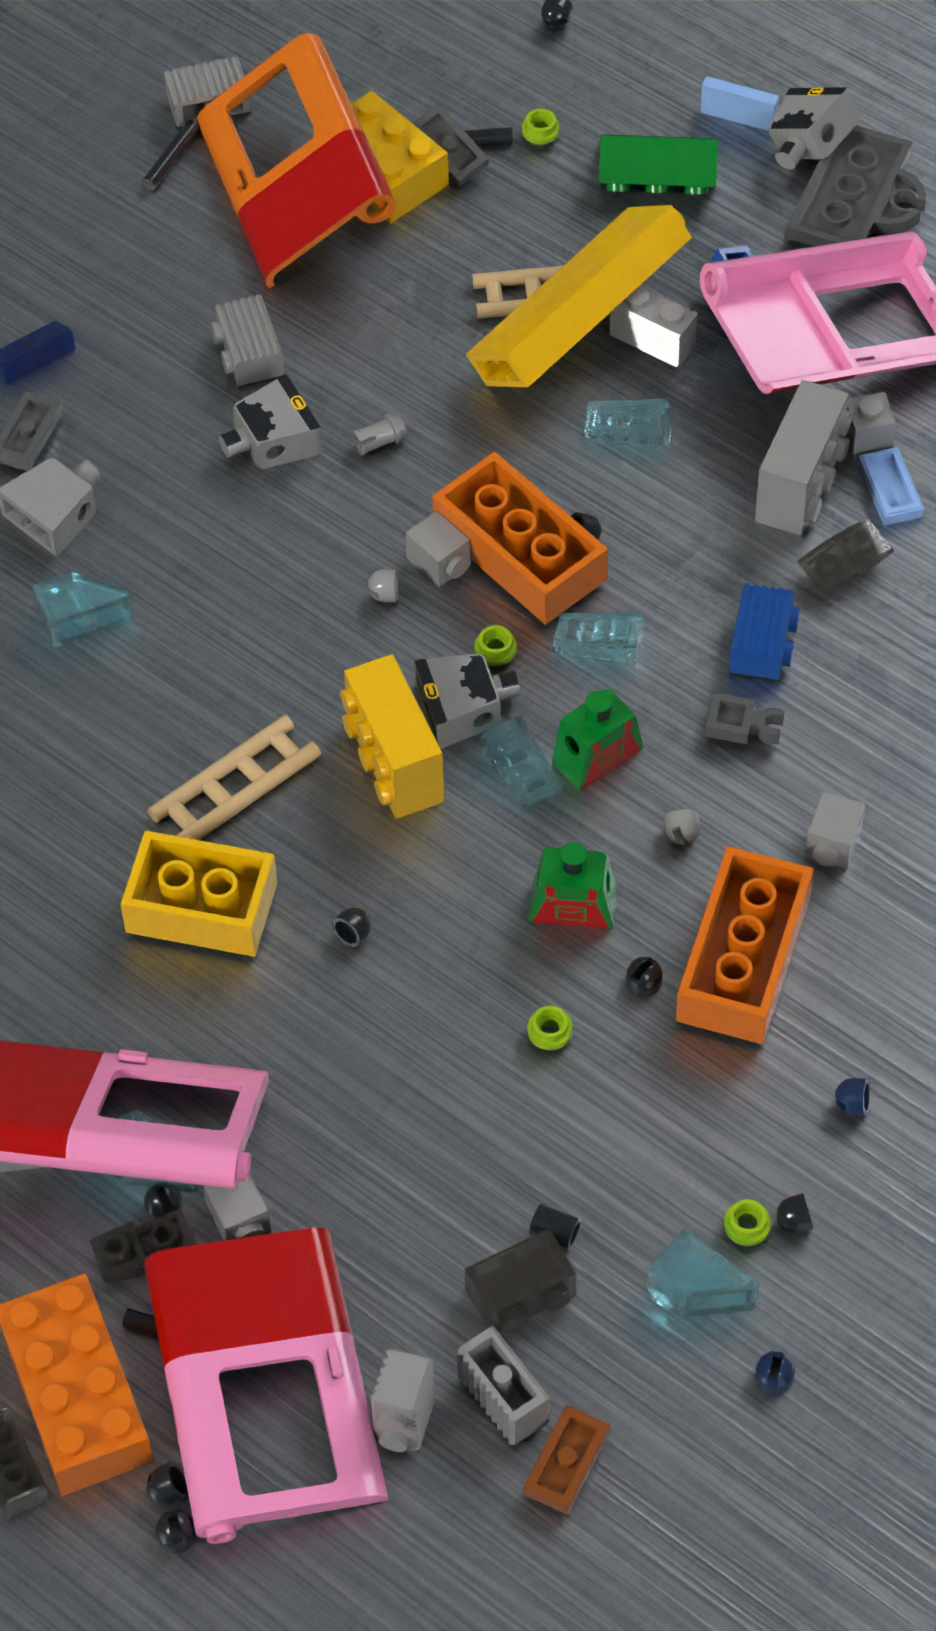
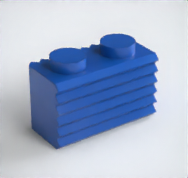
M749 583L743 585L730 651V673L780 680L782 666H791L794 641L787 640L788 632L797 633L800 608L793 607L794 592L791 589L785 591L783 588H768L765 585L759 587L757 584L751 586Z

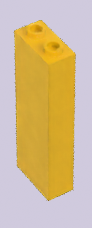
M672 205L628 207L466 353V356L485 385L528 388L692 238L685 227L683 216Z

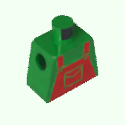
M604 689L603 691L591 692L586 697L585 703L565 715L560 721L552 764L579 792L643 749L636 715L612 690Z
M577 842L567 843L562 848L548 847L543 849L533 880L529 922L613 929L617 886L608 854L600 851L586 850L582 844Z

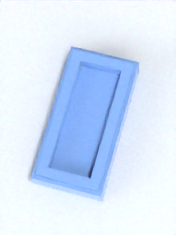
M706 76L702 84L700 113L769 131V126L778 111V95Z
M898 446L858 456L859 469L883 526L923 518L924 506Z

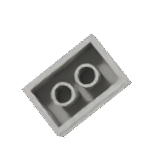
M801 380L759 469L755 522L799 536L803 535L809 521L816 522L822 505V499L820 498L822 491H830L836 474V468L833 467L836 461H844L848 451L850 439L844 436H846L853 416V412L847 411L849 393Z

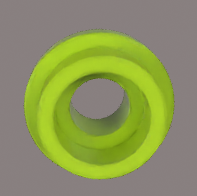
M534 109L526 115L522 122V135L531 143L548 144L559 136L560 123L554 113L548 109Z
M499 625L488 626L481 631L475 640V654L479 653L485 656L487 665H505L515 657L517 642L507 628Z
M544 1006L539 1008L530 1017L527 1033L530 1041L535 1046L544 1050H557L570 1041L573 1034V1024L571 1018L561 1008ZM547 1027H553L558 1030L555 1033L543 1032Z
M740 1200L733 1204L725 1213L724 1230L727 1236L739 1245H757L764 1241L770 1233V1214L764 1206L755 1200ZM742 1221H751L755 1224V1228L745 1229L740 1227L739 1224Z

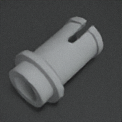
M390 413L384 415L383 420L352 431L354 441L358 440V442H361L355 445L363 456L367 452L394 442L396 445L400 444L401 438L407 436V431L399 414L392 416Z

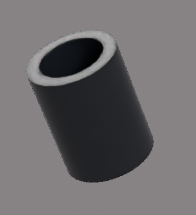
M540 1204L532 1218L529 1234L569 1250L577 1237L581 1219Z

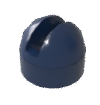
M845 1079L835 1090L837 1106L848 1114L866 1116L870 1105L869 1079Z
M770 1351L760 1358L756 1366L755 1378L757 1384L762 1390L771 1394H780L787 1391L794 1381V1364L788 1355L781 1352ZM773 1363L781 1364L777 1380L769 1378Z

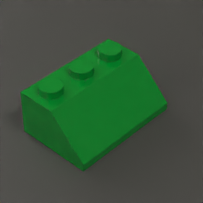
M602 134L600 139L599 183H607V191L630 192V184L646 185L645 192L669 193V186H685L684 194H708V187H716L718 138Z

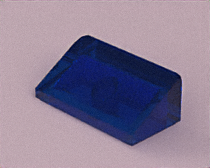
M53 321L0 348V377L8 385L75 350L73 332L69 327Z

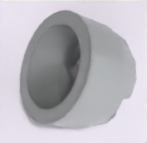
M381 569L375 571L370 576L368 586L371 597L381 602L398 601L397 569Z
M680 809L671 811L664 816L665 831L673 843L685 845L686 840L689 843L696 840L700 833V819L697 811Z

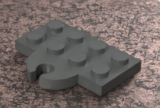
M856 125L828 157L820 159L786 226L785 238L811 246H820L870 238L872 233L885 235L903 233L916 226L920 221L921 211H925L926 193L923 184L913 174L903 170L912 153L913 142ZM909 203L914 208L905 209L897 206L896 204Z

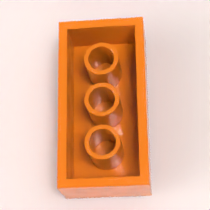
M495 451L432 495L433 512L437 510L470 539V559L545 625L608 578V548Z
M730 846L726 847L677 993L676 1022L764 1045L810 901L814 868Z
M86 1273L1 1303L0 1328L61 1497L153 1463L154 1460L148 1435Z

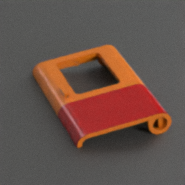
M306 33L295 37L207 104L197 116V123L200 126L201 133L265 284L269 289L275 285L273 279L278 272L355 215L366 223L375 224L388 219L396 209V200L324 43L320 36L316 34ZM285 69H288L314 127L315 134L311 140L263 176L257 178L230 116V111L256 91L263 89L268 82ZM373 202L381 208V210L376 212L366 211Z

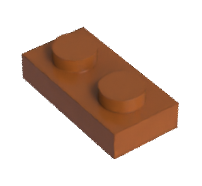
M566 1405L524 1485V1495L568 1515L610 1433V1424Z

